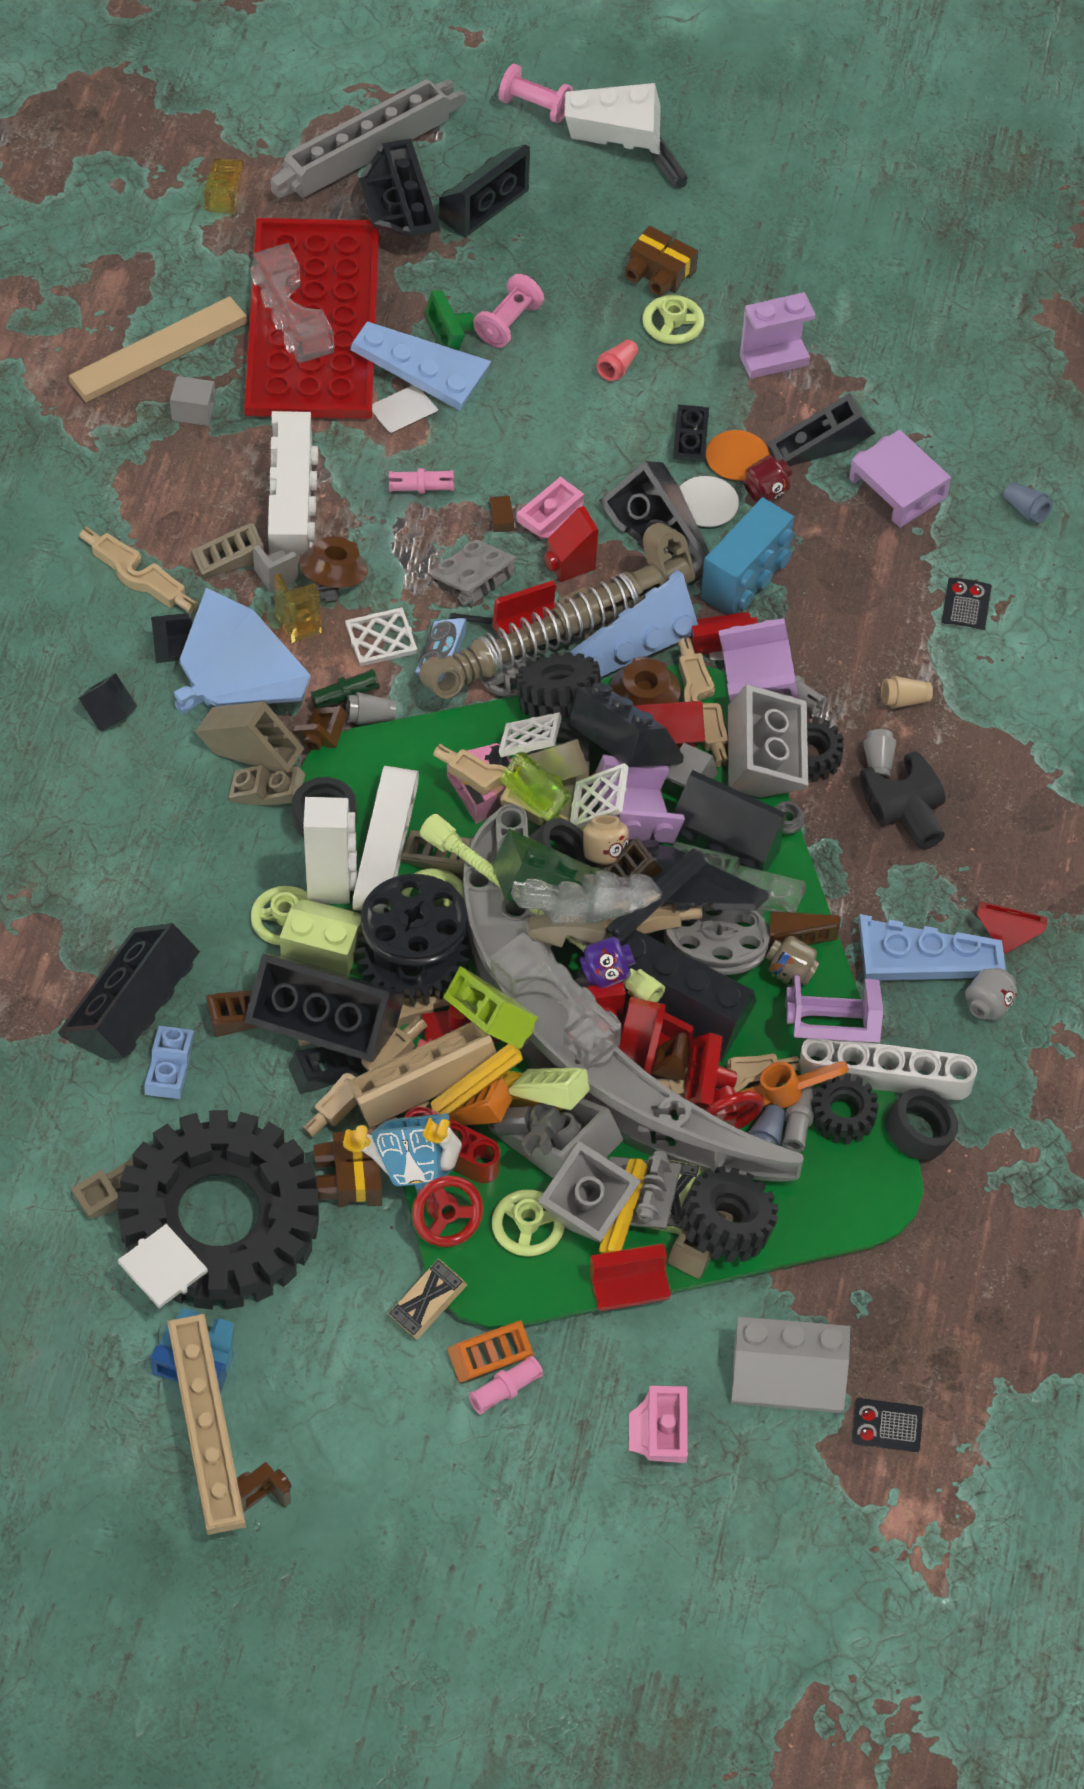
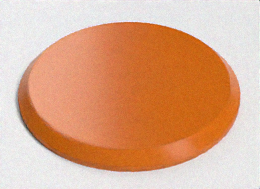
M742 430L722 432L716 435L706 448V460L709 467L719 476L735 481L746 479L745 470L769 455L766 444L758 436Z

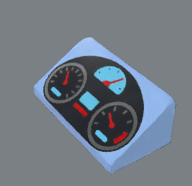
M456 618L434 622L415 671L416 676H420L421 666L429 658L436 656L445 658L459 652L466 634V619ZM445 673L439 677V682L444 678Z

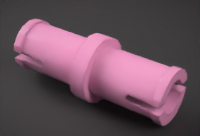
M418 468V472L389 471L390 492L418 491V494H425L426 491L433 490L454 491V470L425 471V468Z
M529 1356L506 1372L501 1370L494 1374L492 1381L468 1394L469 1401L474 1410L481 1415L502 1400H511L516 1397L518 1390L543 1377V1370L539 1362L533 1356Z

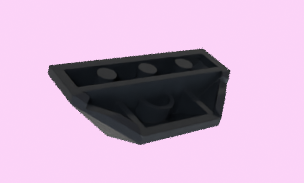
M412 139L381 143L377 149V154L371 159L359 178V185L372 227L405 236L440 231V225Z

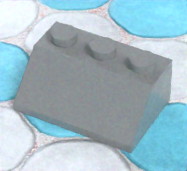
M748 684L742 688L728 704L729 787L755 797H765L806 789L808 786L807 701Z
M738 1317L734 1340L731 1404L844 1413L849 1367L850 1326Z

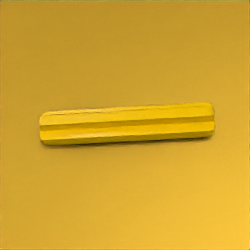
M507 1044L431 1102L432 1110L440 1114L448 1113L449 1116L521 1062L523 1059L521 1051L514 1045Z
M630 1159L627 1162L625 1171L641 1181L601 1241L599 1247L601 1254L622 1251L641 1193V1187L644 1184L643 1179L648 1172V1164L644 1163L642 1159Z

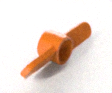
M840 1061L797 1076L792 1065L786 1062H776L763 1070L760 1076L761 1084L742 1091L759 1093L764 1099V1107L776 1105L781 1108H787L799 1101L803 1094V1088L841 1076L848 1072L849 1068L845 1061ZM750 1108L743 1111L741 1115L745 1114Z

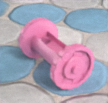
M517 64L509 66L501 81L499 100L507 104L514 96L520 97L550 109V120L557 124L560 123L565 117L566 92L573 91V87L563 84L558 91H554L521 78V66Z
M514 274L507 281V291L509 294L492 313L482 311L474 318V329L485 343L496 348L506 346L511 339L509 327L525 309L537 310L543 304L544 294L541 288L533 279L526 275Z

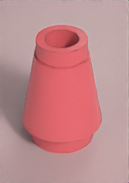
M625 340L602 353L596 365L600 376L608 381L621 379L638 354L637 345L632 340Z

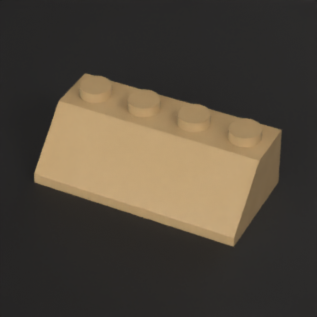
M471 1022L347 1082L369 1127L371 1128L375 1125L379 1127L386 1120L397 1119L396 1115L416 1106H427L429 1099L444 1093L497 1052L490 1035Z

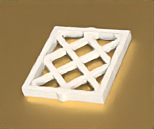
M403 607L345 620L351 640V647L355 651L360 667L418 653L412 636V628L408 624ZM392 617L389 622L382 620ZM398 617L403 621V628L394 625ZM368 622H369V624L367 625V627H364V626L360 625V624H364V623H368ZM375 623L385 626L381 634L371 630ZM353 627L363 631L358 639L353 635ZM389 629L399 632L395 640L385 636ZM367 634L377 638L373 645L363 641ZM404 635L408 636L410 646L400 643ZM382 640L392 644L387 652L377 648ZM359 646L369 649L365 657L360 655ZM396 647L403 649V650L394 651V649H395ZM374 652L380 654V655L372 656V657H371V655H372Z
M560 712L506 723L499 748L500 757L555 746L562 719ZM532 727H536V729L532 730L531 732L527 731ZM542 730H546V732L542 733L541 735L537 734ZM520 734H521V735H524V736H522V737L519 738V739H514L515 737L519 736ZM529 738H534V739H532L531 741H529L528 743H527V742H524L525 740H527V739H529Z
M623 763L576 781L573 802L571 804L570 822L579 828H583L592 822V819L596 816H615L622 813L629 767ZM620 776L619 785H614L613 783ZM602 781L606 783L599 793L595 792V789ZM611 787L614 791L605 800L603 796ZM584 788L585 790H587V792L581 798L582 790ZM592 794L595 798L586 807L584 803ZM617 796L616 805L613 806L611 802ZM600 800L603 804L597 810V812L594 813L592 809ZM582 808L584 812L578 818L579 809Z

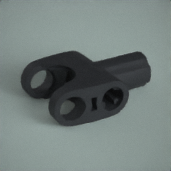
M913 751L905 754L904 764L909 776L901 781L888 780L882 777L879 772L876 773L872 767L861 770V788L868 807L879 825L885 826L902 820L916 846L922 850L930 849L944 839L945 832L931 809L945 803V792L933 768L919 752Z

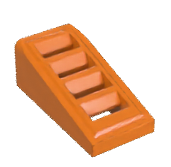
M497 1079L451 1113L449 1118L462 1125L501 1123L514 1096L509 1095V1088L503 1079Z
M522 1320L456 1343L447 1348L460 1383L521 1361L529 1356H534ZM511 1333L518 1352L517 1354H512L505 1334ZM494 1338H496L503 1356L501 1360L498 1358L492 1341ZM480 1343L483 1346L489 1363L487 1365L484 1364L478 1348Z

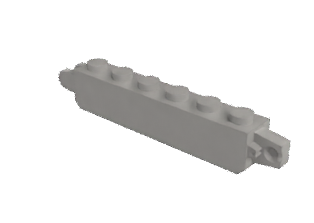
M425 79L289 151L284 158V168L270 180L271 192L278 199L297 192L303 199L368 164L377 154V149L381 143L409 138L413 140L448 121L449 113L463 106L467 97L461 90L453 93L456 86L450 79L436 85L432 81Z

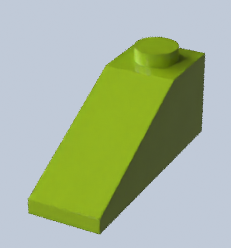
M461 966L443 996L445 1000L484 1032L521 1049L525 1040L533 1033L534 1024L538 1019L526 1007Z

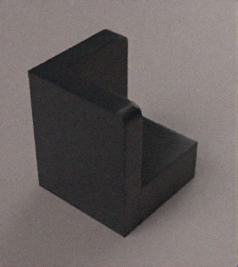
M182 613L151 617L156 663L180 661L179 659L192 627L191 614Z
M116 673L89 687L79 697L82 705L100 731L123 720L137 707Z

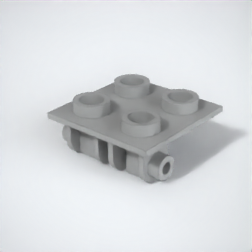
M476 539L466 544L461 551L451 558L443 560L428 575L460 590L461 593L458 595V599L464 606L467 604L473 605L484 596L483 594L487 595L491 589L497 588L504 581L512 577V572L515 571L513 562L517 560V557Z
M655 1151L648 1160H643L644 1163L648 1164V1172L644 1176V1184L641 1187V1193L630 1226L667 1229L681 1164L670 1163L665 1152ZM610 1157L611 1162L624 1170L627 1162L630 1160L629 1158Z

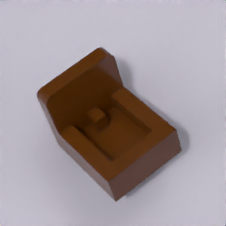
M341 706L314 708L309 724L294 725L292 733L309 750L318 751L322 746L336 748L348 713Z
M267 1462L263 1463L252 1473L245 1472L237 1478L243 1513L269 1493H272L284 1508L291 1503L290 1488H292L289 1479L280 1469L274 1471Z

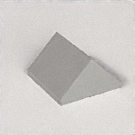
M578 1141L538 1203L557 1221L562 1223L567 1230L601 1243L641 1180Z

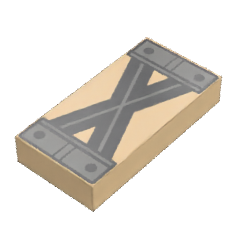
M437 1259L388 1314L418 1340L462 1292L467 1284L440 1259Z

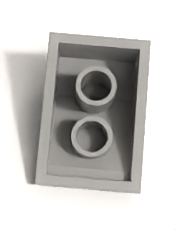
M584 1098L572 1110L562 1109L559 1111L564 1120V1126L555 1134L554 1139H551L553 1148L548 1155H544L540 1146L534 1148L532 1155L527 1156L521 1143L526 1134L498 1135L493 1123L488 1125L489 1130L552 1178L555 1177L578 1141L606 1158L624 1140L610 1109Z

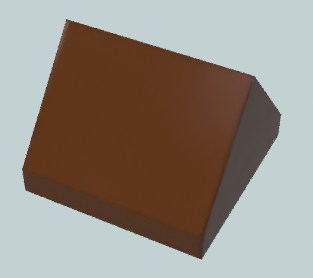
M684 1032L679 1033L657 1047L652 1068L653 1074L684 1081L689 1059L687 1035Z

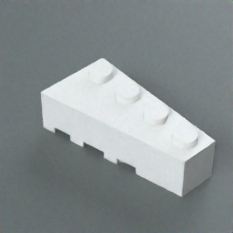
M272 411L273 437H271L268 517L269 554L283 549L286 554L294 552L296 555H303L304 552L309 550V542H315V522H310V516H316V496H311V490L317 491V471H312V465H318V446H312L311 412Z
M305 797L304 845L307 899L322 904H350V891L355 890L357 881L355 812H349L348 798Z

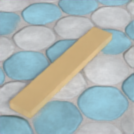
M229 296L70 374L69 382L87 403L246 324L247 316Z
M205 1314L167 1321L207 1535L245 1528V1518Z

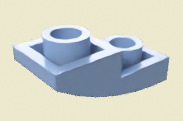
M167 1026L158 1027L152 1047V1061L145 1082V1095L173 1099L181 1098L192 1050L194 1030Z

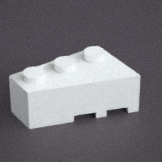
M655 83L566 92L565 118L572 139L607 145V142L623 144L624 148L633 149L636 146L650 149L651 153L660 154V102Z

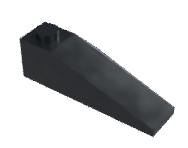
M644 461L599 501L615 526L638 541L642 548H644V533L653 524L663 523L681 533L687 541L694 567L695 580L688 583L693 585L703 577L704 560L710 553L681 489L663 462ZM664 548V550H666L667 552H669L671 555L674 554V553L671 552L670 550Z

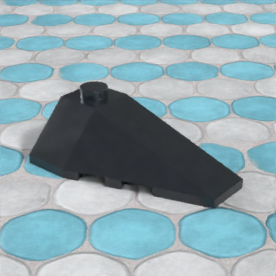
M655 840L641 841L663 871L617 906L629 907L687 853L672 846L659 845V842ZM640 859L635 864L638 866L642 860ZM707 863L665 903H677V910H689V907L699 906L703 903H709V908L712 910H756L769 899V892ZM630 868L624 871L627 877L632 872ZM619 876L616 883L617 887L622 883Z

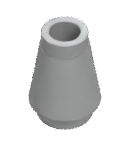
M356 692L355 695H348L346 701V712L348 715L346 720L347 722H354L355 725L395 720L396 701Z
M871 730L866 734V739L863 741L868 767H872L876 773L879 772L882 777L889 780L891 778L897 741L889 730Z

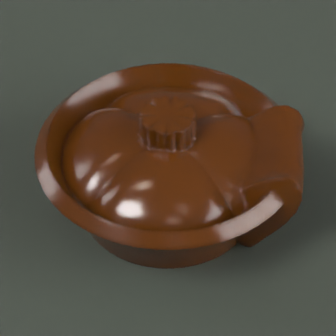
M331 534L316 541L314 546L304 552L300 558L302 572L313 582L329 588L354 586L362 582L368 574V565L359 553L358 544Z
M645 656L633 658L631 664L624 666L614 675L610 684L614 693L631 700L634 706L676 703L679 701L681 694L679 681L667 668V665L663 661Z

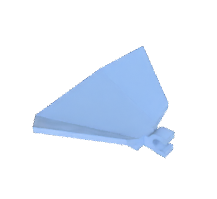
M206 588L179 659L180 665L190 681V687L184 686L174 692V696L177 699L175 706L184 714L202 702L210 708L212 706L218 707L265 701L266 704L302 701L309 686L311 676L253 609Z

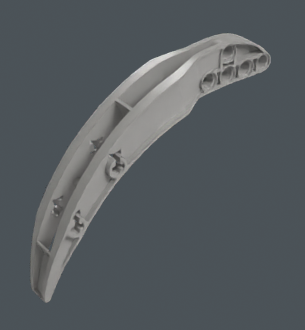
M508 804L499 808L479 828L469 848L492 864L509 829L528 837L526 811L515 804ZM467 862L464 863L463 899L468 915V939L477 975L538 1017L534 1024L533 1033L525 1040L521 1049H519L523 1060L531 1069H586L590 1091L583 1098L610 1109L624 1139L623 1142L650 1156H653L655 1151H662L668 1155V1160L700 1166L701 1173L708 1169L715 1173L717 1167H725L726 1172L730 1173L733 1167L740 1169L739 1175L744 1177L747 1172L754 1175L752 1180L791 1181L800 1178L804 1159L801 1153L762 1140L713 1116L667 1088L623 1053L600 1029L574 995L554 958L551 948L541 946L535 943L531 937H528L527 921L529 917L536 915L522 904L504 899L501 888ZM474 885H483L484 887H475ZM516 913L520 914L521 916H512L510 914ZM594 1048H598L600 1050L601 1058L593 1050ZM670 1110H677L678 1120L674 1121L669 1115ZM650 1131H656V1144L651 1143ZM667 1136L674 1138L676 1141L675 1146H668Z

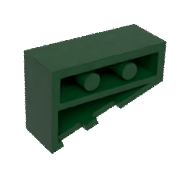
M511 829L508 830L492 863L504 899L552 914H578L604 921L618 894L611 876L606 871L588 866Z

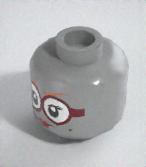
M988 968L980 971L965 992V999L969 1005L970 1012L979 1019L998 1020L1002 1018L1015 1002L1018 994L1012 975L1001 968Z

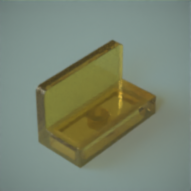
M280 573L274 575L276 615L290 642L293 643L321 633L320 592L316 584L313 583L289 591Z

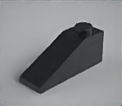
M849 393L768 443L775 458L778 461L783 459L790 467L849 450L874 435L875 432L864 410L852 394Z

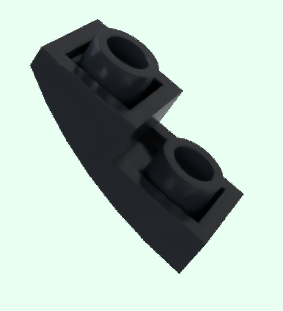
M678 404L673 459L705 462L709 407Z

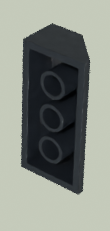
M173 923L134 928L63 1024L58 1034L67 1041L103 1059L127 1057L136 1048V1040L141 1033L154 1023L156 1019L155 1014L161 1005L173 996L176 984L191 971L194 965L193 961L200 951Z
M634 930L621 942V945L629 944L636 964L629 966L630 969L632 968L636 972L641 969L665 986V991L657 1003L666 1005V1013L693 1026V1039L708 1033L723 1036L719 1062L722 1063L757 1003L754 990L654 938ZM624 985L626 994L624 1012H627V1002L631 995L627 993L628 990Z
M262 953L244 1022L374 1062L397 1028L406 993L283 955Z

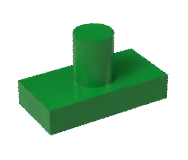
M443 290L431 291L424 315L439 345L459 351L465 336L464 332L474 330V315L471 312L454 314Z

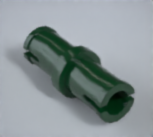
M369 669V671L345 679L344 676L338 678L337 683L310 691V696L313 698L311 700L315 708H326L343 701L346 703L347 696L355 695L356 692L365 694L375 689L378 690L380 685L377 683L378 678L375 671Z

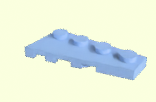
M371 322L365 324L351 346V351L459 411L465 405L491 364L489 360Z
M676 570L668 577L670 580L659 588L654 587L644 595L645 599L633 608H626L618 615L619 618L608 627H601L571 650L572 656L580 653L584 654L585 658L588 656L594 658V662L597 661L599 663L602 677L631 664L633 658L646 657L677 643L683 638L690 637L692 626L698 625L683 573Z
M863 914L859 916L864 979L879 981L975 978L980 971L988 968H1001L1006 971L1002 940L959 932L955 935L938 932V928L924 926V929L903 926L904 922L889 919V923L871 920L872 916Z

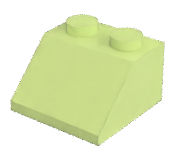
M301 899L290 909L281 932V955L349 976L356 957L355 949L358 948L357 938L363 936L361 913Z

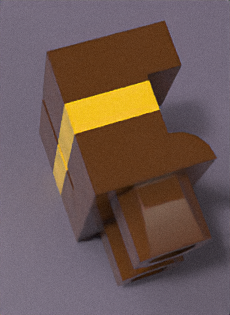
M649 225L630 248V260L625 267V278L633 283H638L643 277L648 279L649 289L660 297L667 291L676 293L681 285V281L685 277L690 279L696 273L698 250L677 239L672 241L671 236Z
M368 1128V1134L372 1135L371 1133L376 1128ZM345 1131L333 1133V1142L313 1145L315 1168L335 1167L336 1173L316 1175L318 1199H338V1208L347 1206L349 1202L366 1201L368 1206H382L380 1166L362 1151L352 1152L347 1150L343 1146Z

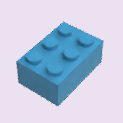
M762 497L705 557L700 598L727 615L736 614L740 609H746L750 605L754 594L760 588L764 589L767 587L773 577V573L778 568L782 569L788 564L792 556L790 546L795 535L793 531L795 516Z

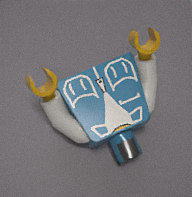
M448 1113L386 1120L371 1133L372 1135L368 1134L366 1126L360 1125L356 1128L355 1133L347 1129L343 1140V1146L347 1150L352 1152L362 1151L370 1156L389 1175L392 1184L395 1186L415 1185L417 1195L427 1183L438 1177L447 1176L453 1170L462 1147L460 1139L450 1129Z

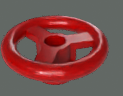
M726 1086L715 1091L713 1103L705 1111L733 1127L741 1129L751 1123L761 1113L764 1107V1099L757 1092L741 1091L736 1093L733 1087ZM750 1108L745 1114L740 1116L743 1111Z
M452 1175L441 1176L427 1183L418 1193L412 1209L413 1223L420 1237L438 1247H453L468 1240L478 1229L483 1216V1202L477 1188L465 1178ZM452 1186L462 1189L469 1196L472 1205H459L456 1199L446 1192L443 1187ZM426 1201L427 1211L435 1219L429 1229L423 1217ZM450 1205L449 1211L445 1214H442V1209L445 1206ZM457 1218H470L468 1224L460 1232L451 1236H439L447 1223L453 1222Z

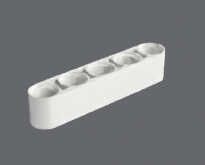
M384 766L354 890L353 910L362 911L365 899L376 886L398 876L401 863L400 858L404 850L416 797L419 771ZM378 904L373 910L376 913L384 914L383 908L386 907L390 910V906Z
M807 1038L803 1042L799 1059V1072L801 1075L836 1062L852 1061L858 1065L847 1064L849 1070L845 1074H851L850 1080L854 1082L857 1076L863 1078V1087L869 1083L872 1089L898 1093L922 1088L932 1091L944 1099L962 1100L971 1094L977 1073L975 1062L970 1057L962 1054L861 1041ZM815 1056H816V1057L821 1058L822 1060H821V1061H815V1060H812L810 1057H815ZM881 1066H889L893 1068V1070L883 1069ZM917 1071H926L929 1075H923ZM845 1074L839 1076L840 1080H844ZM953 1075H959L965 1079L959 1080L953 1077Z

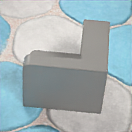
M183 376L176 377L170 398L172 420L209 426L216 403L214 381Z
M260 545L253 547L254 571L269 592H273L275 589L299 579L298 557L294 552L286 554L281 549L267 556Z
M683 743L680 748L684 756L683 763L669 764V773L666 777L667 780L685 787L692 770L712 779L715 778L718 771L712 755Z

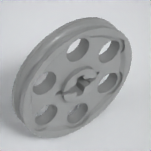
M709 903L700 905L702 919L681 921L688 922L692 926L664 929L663 938L665 945L723 975L743 973L759 965L767 954L770 940L768 924L757 911L712 910L709 908ZM705 911H714L719 915H708ZM737 922H746V923H749V924L752 925V926L743 927V926H740V925H738V924H736V923H737ZM682 944H692V945L696 946L697 948L688 949V948H685V947H683V946H681V945H682ZM751 944L756 946L757 948L747 949L742 945ZM724 955L728 957L729 960H719L714 956Z

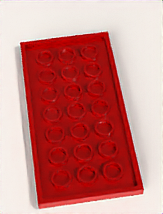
M256 218L244 405L245 416L272 417V411L311 412V418L372 419L374 363L351 351L352 342L367 322L376 324L379 229L373 228L370 220Z

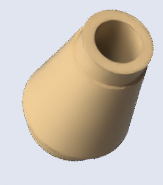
M893 675L890 679H884L881 685L882 703L890 705L892 709L931 702L933 697V687L930 682Z

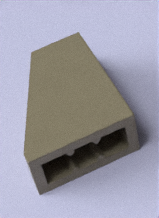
M265 701L212 707L195 731L215 755L254 766L263 765L266 769L276 772L284 771L288 773L304 750V747Z

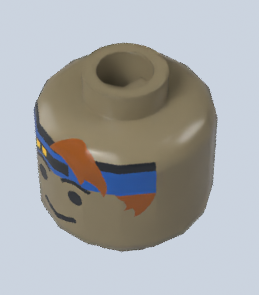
M794 936L786 937L782 943L775 940L765 958L770 960L768 973L789 987H793L794 975H799L800 984L806 986L820 963L815 960L817 957L816 950Z

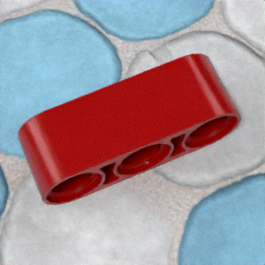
M416 1106L411 1108L404 1118L440 1113L424 1106ZM449 1118L450 1129L462 1143L453 1171L481 1184L494 1181L500 1172V1148L494 1140ZM480 1158H488L491 1160V1162L479 1163L476 1160Z

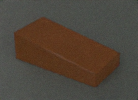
M510 496L490 497L494 532L514 531Z

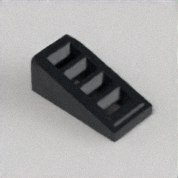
M322 1046L295 1051L289 1063V1069L300 1094L334 1085L345 1073L358 1077L368 1071L361 1063L362 1059L351 1056L355 1065L350 1066L344 1053ZM336 1057L340 1068H336L332 1058ZM320 1062H322L325 1071L321 1070L319 1065Z

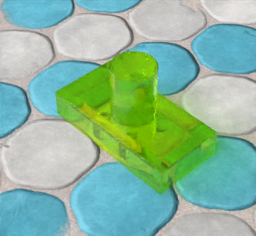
M525 752L515 754L500 779L503 784L546 821L558 818L572 795L562 785L558 775L549 774Z

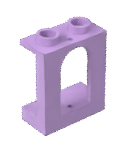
M794 975L793 987H787L785 1002L787 1024H793L794 1037L880 1043L883 1005L879 980L865 979L863 1000L801 996L800 976ZM813 1015L863 1018L864 1028L809 1025L803 1023L801 1018Z

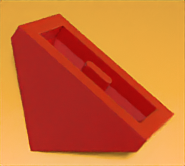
M980 901L977 912L979 919L991 938L1002 940L1004 955L1044 932L1048 919L1045 916Z

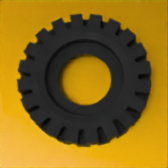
M209 1110V1122L200 1123L196 1112L180 1117V1129L176 1131L168 1123L153 1132L154 1144L152 1146L143 1141L132 1154L133 1167L126 1165L120 1180L121 1192H118L117 1209L122 1243H125L126 1253L139 1245V1239H147L167 1224L208 1269L206 1274L187 1287L185 1294L179 1293L172 1299L182 1304L186 1296L193 1297L194 1308L213 1310L214 1300L223 1299L226 1309L244 1307V1296L252 1294L255 1301L259 1302L273 1295L274 1283L278 1282L281 1286L285 1287L297 1275V1263L305 1265L312 1252V1239L317 1238L319 1226L316 1176L311 1162L304 1163L303 1149L294 1139L287 1143L284 1142V1130L273 1123L268 1122L261 1129L258 1127V1116L240 1112L237 1122L228 1121V1110ZM213 1175H227L243 1181L254 1191L259 1202V1217L252 1231L243 1239L224 1246L207 1245L192 1238L181 1225L178 1214L179 1204L186 1190L198 1180Z

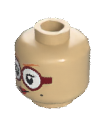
M613 815L596 816L583 830L584 856L600 869H604L607 865L614 863L621 850L629 844V830L618 817Z

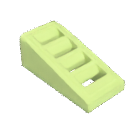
M583 1068L527 1069L509 1088V1095L572 1110L590 1091L587 1070Z

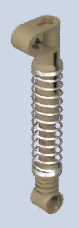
M656 523L651 525L643 536V546L648 566L632 573L624 571L615 577L612 576L610 583L606 584L601 581L599 588L589 587L586 594L578 592L577 598L573 600L567 597L566 603L562 605L555 602L554 608L551 610L544 607L543 619L533 612L532 624H529L527 619L522 617L520 620L522 628L519 630L514 623L510 622V634L508 635L499 627V639L495 640L492 634L487 633L486 637L480 636L474 639L471 646L460 650L459 653L456 652L452 656L449 655L445 658L437 656L429 658L420 669L419 674L422 684L441 698H452L460 692L464 684L467 685L471 681L478 680L479 677H496L502 673L503 667L511 670L514 667V662L522 665L525 663L526 657L535 659L537 652L546 654L549 647L557 649L560 642L568 644L571 637L579 639L582 636V632L590 634L594 626L601 628L604 626L605 621L613 623L616 620V616L619 617L618 615L628 607L633 608L645 599L644 595L654 587L659 588L670 580L668 577L676 570L683 573L686 584L694 581V567L685 537L666 524ZM664 548L670 550V551L673 552L674 554L671 555L669 552H667L666 550H664ZM557 638V645L552 646L549 644V641ZM545 643L546 649L544 651L537 648ZM534 648L535 653L533 656L526 654L527 651ZM523 654L521 662L517 661L514 657ZM512 659L510 667L503 664V662ZM445 673L444 678L438 682L439 677Z

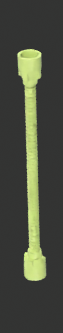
M438 814L431 815L424 822L420 829V836L442 852L448 850L457 856L459 855L460 858L500 888L492 864L466 846L450 823ZM523 905L527 909L532 911V913H534L536 916L552 914L546 911H542L533 907ZM566 935V939H569L570 942L584 951L586 946H588L579 944L572 940L569 935ZM631 968L630 978L623 982L628 990L627 993L634 998L657 1003L665 991V986L640 969L636 972Z

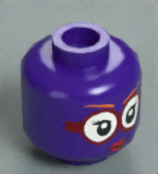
M609 937L586 946L584 956L580 958L589 985L595 983L599 988H606L628 980L631 976L629 966L636 964L629 944L621 945L616 937Z

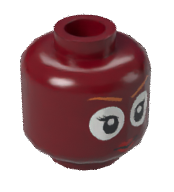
M768 455L745 470L746 479L742 481L746 491L755 502L762 497L771 502L790 489L788 477L792 476V471L783 459L778 461L776 458Z

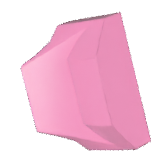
M560 476L516 513V521L539 537L549 538L577 508L583 506L584 493Z
M649 1386L645 1400L637 1408L629 1412V1451L643 1454L650 1461L687 1463L686 1386Z

